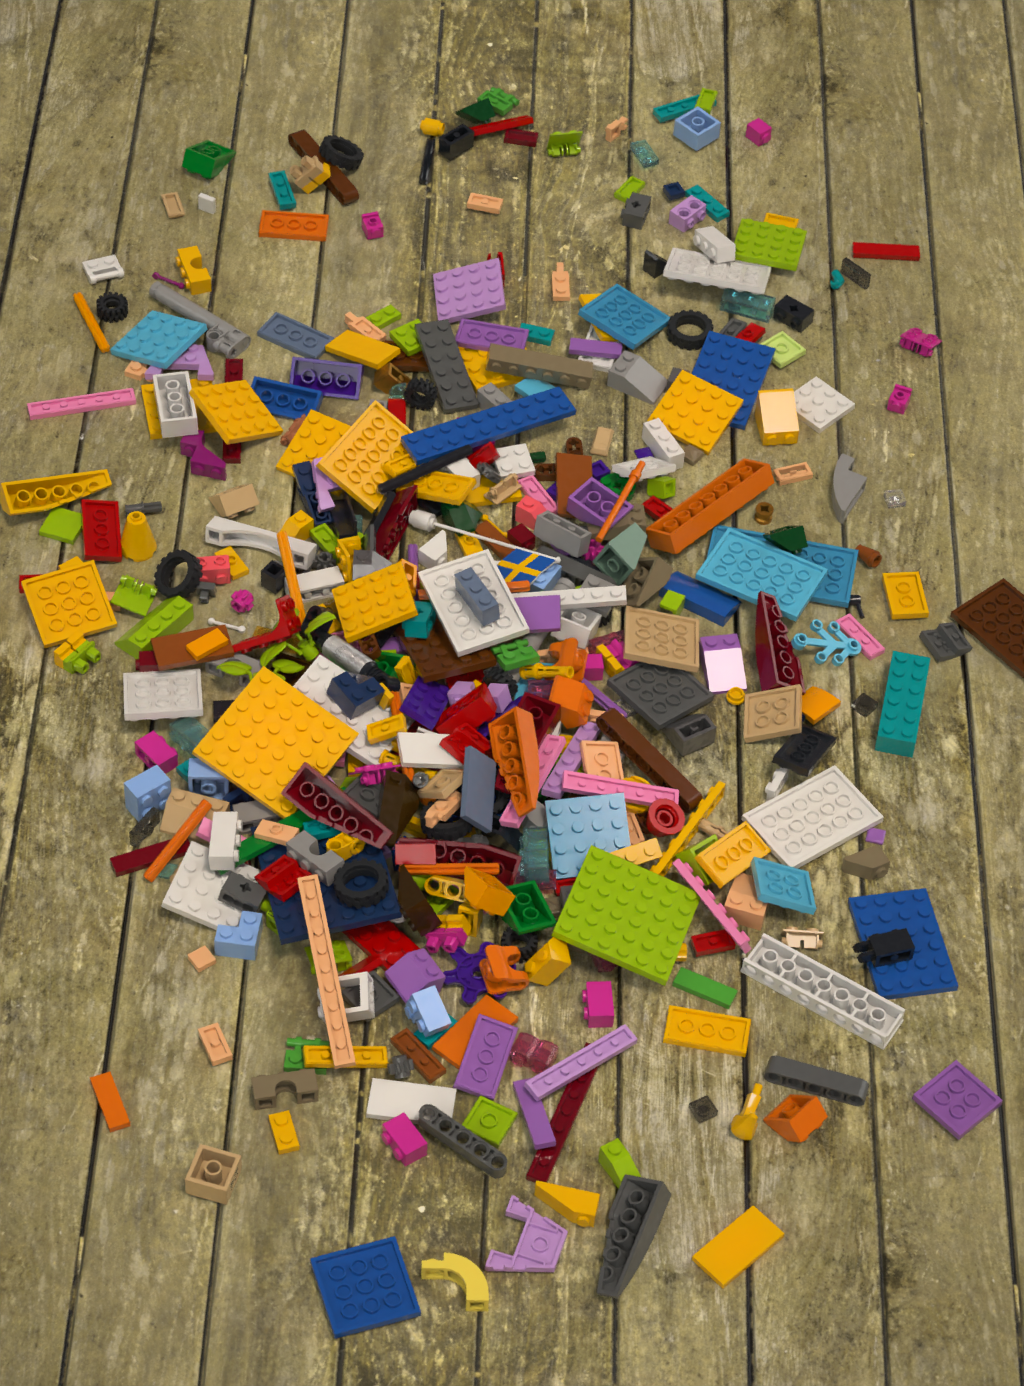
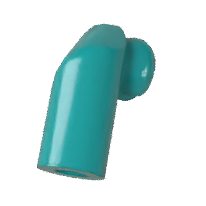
M835 269L831 272L834 280L833 282L832 280L830 281L832 289L836 290L840 289L845 280L839 270Z

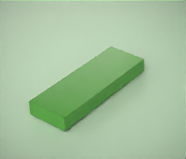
M683 967L680 968L672 985L726 1009H730L738 992L736 989Z

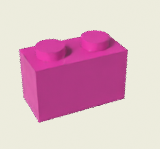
M154 730L135 741V754L149 768L158 765L166 774L178 766L177 751L170 747L165 739Z
M611 981L586 982V989L582 990V1003L586 1002V1007H583V1018L587 1020L588 1028L613 1027L614 1007Z
M405 1113L382 1124L381 1137L386 1145H390L395 1158L398 1161L401 1160L405 1167L427 1155L428 1143Z

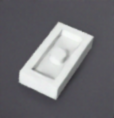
M776 768L772 783L768 782L765 793H767L766 802L779 795L789 777V769Z

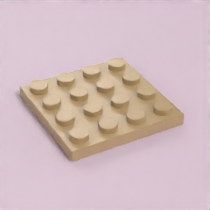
M626 605L623 659L697 673L699 669V619Z

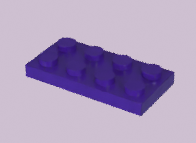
M418 675L399 710L428 729L433 730L449 701L447 696L449 688L436 681L424 683Z

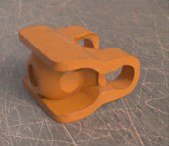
M568 638L562 642L552 643L549 646L548 653L552 658L558 660L553 666L573 667L574 676L569 679L581 682L586 668L587 651L584 649L577 650L578 641L576 638ZM544 677L547 682L553 684V677Z
M500 945L486 946L485 954L487 959H482L479 967L487 992L496 995L526 988L530 982L527 973L510 967V965L517 963L521 957L519 948L516 946Z

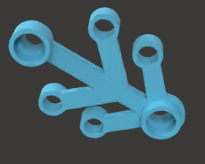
M818 619L812 621L810 629L819 634L823 639L808 638L805 634L798 633L791 640V644L796 650H803L806 645L825 647L823 651L818 652L814 657L815 662L820 665L824 664L827 657L836 649L843 650L840 654H835L831 660L833 665L837 667L842 665L846 657L858 655L861 651V644L856 639L848 638L839 630L840 625L835 621L830 622L827 630L840 641H836L822 628L823 623Z

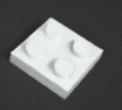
M526 443L496 448L500 458L494 461V465L500 474L501 481L507 478L510 473H516L518 478L535 475L536 470Z

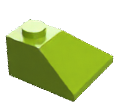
M716 834L691 845L675 855L683 864L687 862L694 871L691 874L694 877L698 875L705 886L714 881L694 858L718 841Z

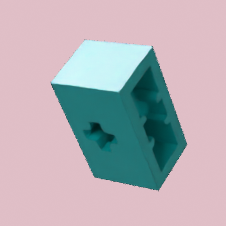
M415 601L419 615L403 621L402 629L405 630V637L427 639L435 624L437 614L431 602Z

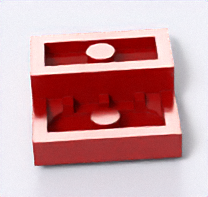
M467 722L457 726L453 733L444 737L439 744L463 765L465 747L471 745L486 756L492 751L491 742Z
M283 855L254 876V878L270 894L285 902L299 891L297 878L310 876L312 873L300 868L297 860Z

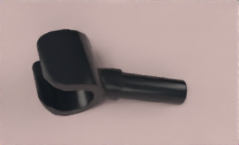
M850 595L849 605L856 606L860 619L865 618L861 608V596Z

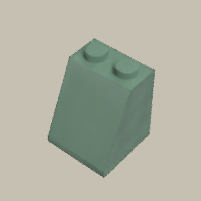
M633 523L608 542L595 557L593 563L603 574L613 578L617 586H620L637 566L647 539L646 533L636 523Z

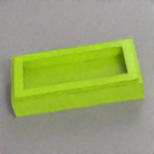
M702 88L695 108L700 107L710 114L718 91Z
M631 176L614 193V198L626 203V199L630 198L632 192L639 193L645 187L646 182Z

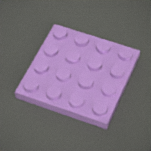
M499 258L433 274L438 321L448 319L449 323L461 321V318L469 319L506 309Z

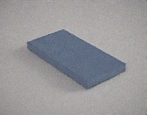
M275 312L257 331L258 337L302 357L319 359L326 352L325 345L335 339L278 312Z
M470 745L465 747L460 817L483 832L489 833L492 832L496 762Z

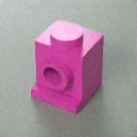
M378 211L362 214L361 227L367 240L384 237V226L379 218Z
M895 384L888 401L887 410L904 415L911 399L912 389Z

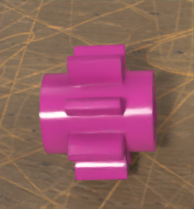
M591 539L588 552L582 556H585V560L589 559L593 562L604 546Z
M240 589L231 595L233 599L231 606L237 612L245 613L246 610L250 611L254 606L252 604L254 601L253 595L248 590Z

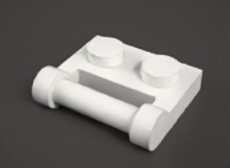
M116 255L82 262L83 269L91 285L106 279L124 277L123 268L120 266Z

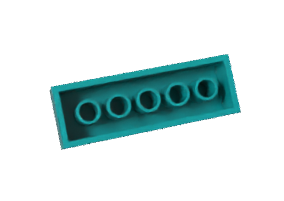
M893 651L875 751L913 758L930 664L929 657Z

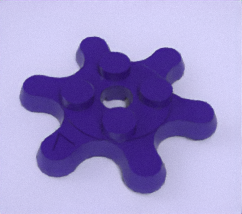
M491 942L482 943L479 951L475 954H469L461 947H457L455 953H450L451 958L458 965L454 970L443 972L446 976L443 984L447 986H462L464 988L462 1000L467 1005L474 1004L477 996L488 993L483 977L473 976V973L476 971L481 972L479 963L482 959H487L485 948L488 945H494ZM516 964L510 965L512 969L516 970ZM507 992L493 996L498 1000H502L507 995Z

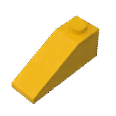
M536 1180L534 1196L570 1222L582 1227H594L600 1194Z

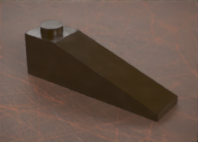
M386 770L380 788L377 819L394 833L385 844L394 847L407 824L411 821L412 816L418 810L420 797L417 793L418 789L406 774Z

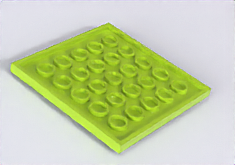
M591 845L551 936L665 986L700 897L693 889Z

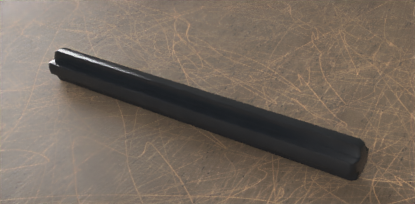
M467 444L387 480L377 486L378 492L383 495L385 492L399 488L471 455L473 449Z

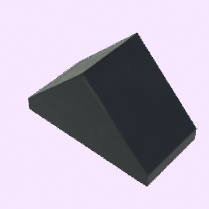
M646 249L643 271L655 279L664 273L667 260Z

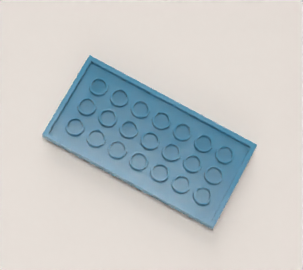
M717 525L713 528L707 557L728 529L727 526ZM729 527L778 548L764 539L763 534L765 533ZM807 541L808 547L802 548V552L793 555L828 569L826 577L810 601L848 608L859 550Z

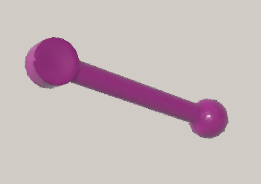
M158 272L152 274L154 279L159 278L178 286L180 289L185 287L183 282H175L160 276Z

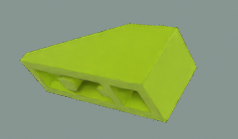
M618 1138L600 1147L598 1161L618 1189L625 1174L641 1177L631 1155Z

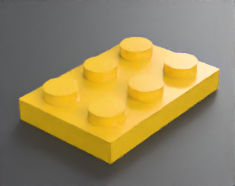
M919 571L882 573V582L891 619L928 618L929 610Z

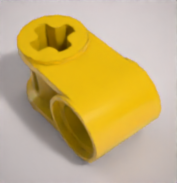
M342 832L326 842V851L332 850L345 861L351 856L360 853L365 846V842Z

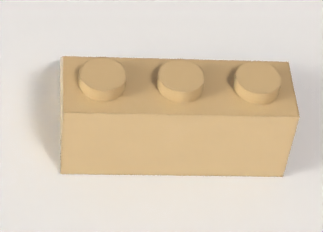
M173 787L166 801L160 832L175 835L203 799L212 805L211 809L204 816L212 821L214 812H230V802ZM200 821L188 836V839L210 845V842L196 836Z

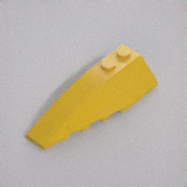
M107 469L4 482L0 485V503L2 510L10 516L43 512L111 487L112 483Z

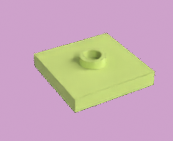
M783 331L761 343V345L776 348L772 362L780 369L806 354V349Z

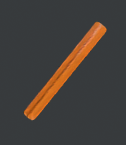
M203 799L143 874L146 880L149 882L155 880L211 809L212 805L210 802Z
M499 863L404 864L410 875H464L466 866L490 875L499 874L500 872Z

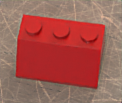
M485 682L442 712L435 727L439 734H452L457 726L465 722L475 730H478L480 724L485 721L490 722L496 716L497 706Z

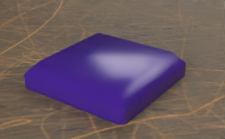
M649 447L634 450L638 459L649 456L654 457Z

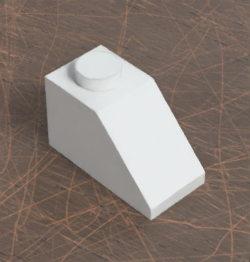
M441 530L418 549V563L428 569L447 563V543L444 530Z

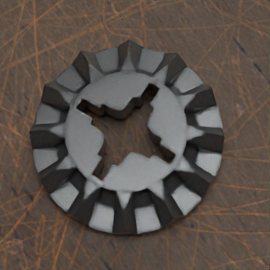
M478 462L476 465L477 469L487 479L497 484L501 481L500 474L486 462Z

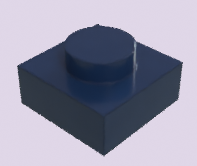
M679 182L663 186V192L670 201L685 197V191Z

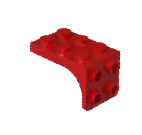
M289 594L275 600L279 611V623L274 631L244 639L232 645L234 653L241 651V654H244L258 647L260 649L275 643V640L276 643H280L292 638V634L300 631L301 621L296 616L293 598H290Z

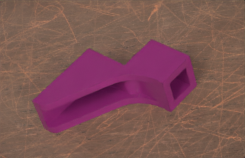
M198 430V434L183 436L180 441L181 455L192 457L190 460L191 473L226 481V463L204 447V431Z

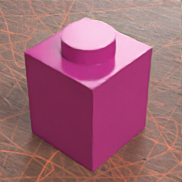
M757 118L747 124L745 137L759 147L770 141L772 127L760 118Z
M588 654L584 678L588 681L603 680L604 665L602 654Z

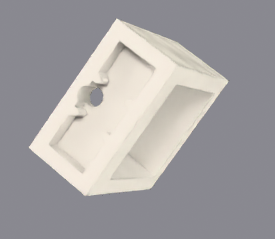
M368 972L338 976L340 988L360 985V1006L345 1009L347 1022L375 1018L374 981ZM318 987L317 995L320 1000V1006H318V1016L326 1024Z

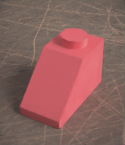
M525 495L516 505L515 521L534 530L537 515L547 510L541 502Z

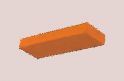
M111 1072L90 1077V1083L109 1132L129 1127L130 1120Z

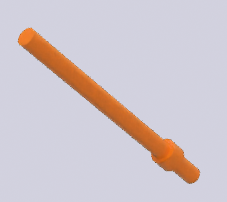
M639 461L636 468L631 471L627 484L595 538L597 542L601 543L635 482L639 481L642 475L641 472L646 465L644 461Z

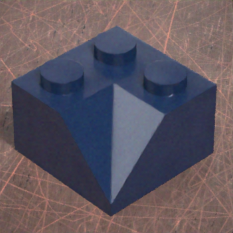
M345 671L331 679L326 693L346 716L352 720L379 705L385 690L374 677Z

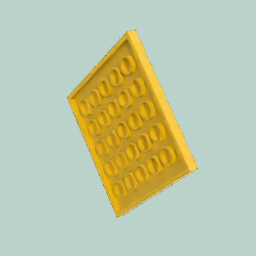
M263 666L194 748L192 754L284 819L297 812L299 808L285 798L281 792L303 763H309L326 776L355 741L359 733Z

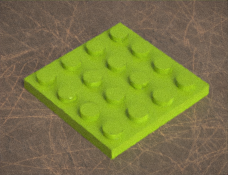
M742 218L734 244H736L735 260L797 271L807 230Z

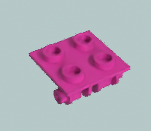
M910 328L900 335L902 338L899 344L912 352L916 348V353L925 357H931L933 354L931 349L940 344L942 340L938 339L934 334L923 333L919 328Z
M393 762L367 765L354 768L355 772L348 773V775L362 773L360 781L365 786L380 784L383 781L386 770L398 772L395 767H400V764L393 765Z

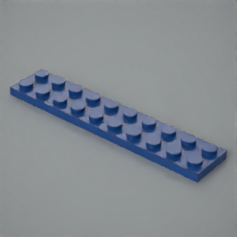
M559 386L401 436V443L418 466L467 444L474 448L490 441L499 440L576 415V409Z

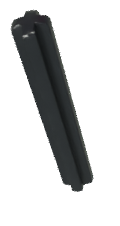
M434 138L426 140L419 176V184L421 185L428 184L435 148Z

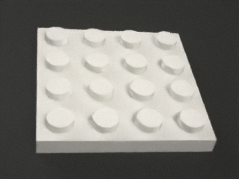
M200 669L123 673L125 721L158 720L162 718L177 719L179 717L196 718L203 716Z
M192 841L161 907L214 930H217L218 924L239 927L242 911L219 901L220 891L231 871L258 883L254 876L260 873L261 870L243 863L235 867V870H230L220 875L216 870H210L209 848Z

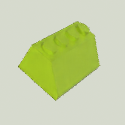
M180 596L165 599L115 641V646L135 659H139V651H153L151 638L177 634L194 620L193 604Z

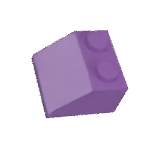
M425 948L408 952L384 973L405 1004L413 993L434 985L438 993H440L446 978Z

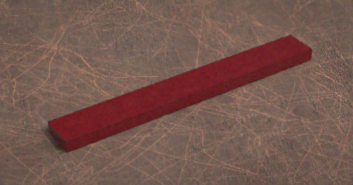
M226 359L225 383L243 380V359ZM223 440L222 460L226 464H241V442L227 445Z
M599 1066L567 1084L550 1122L556 1146L537 1150L526 1175V1180L536 1183V1180L548 1183Z

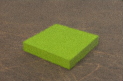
M60 507L53 508L41 526L39 535L74 545L82 531L81 513Z
M480 1095L462 1126L491 1146L499 1148L517 1119L518 1112Z

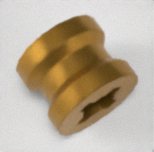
M767 502L758 503L755 509V521L760 525L770 524L773 517V506Z

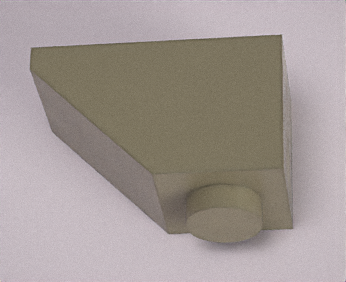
M877 844L844 857L841 870L843 873L873 880L888 874L890 860Z

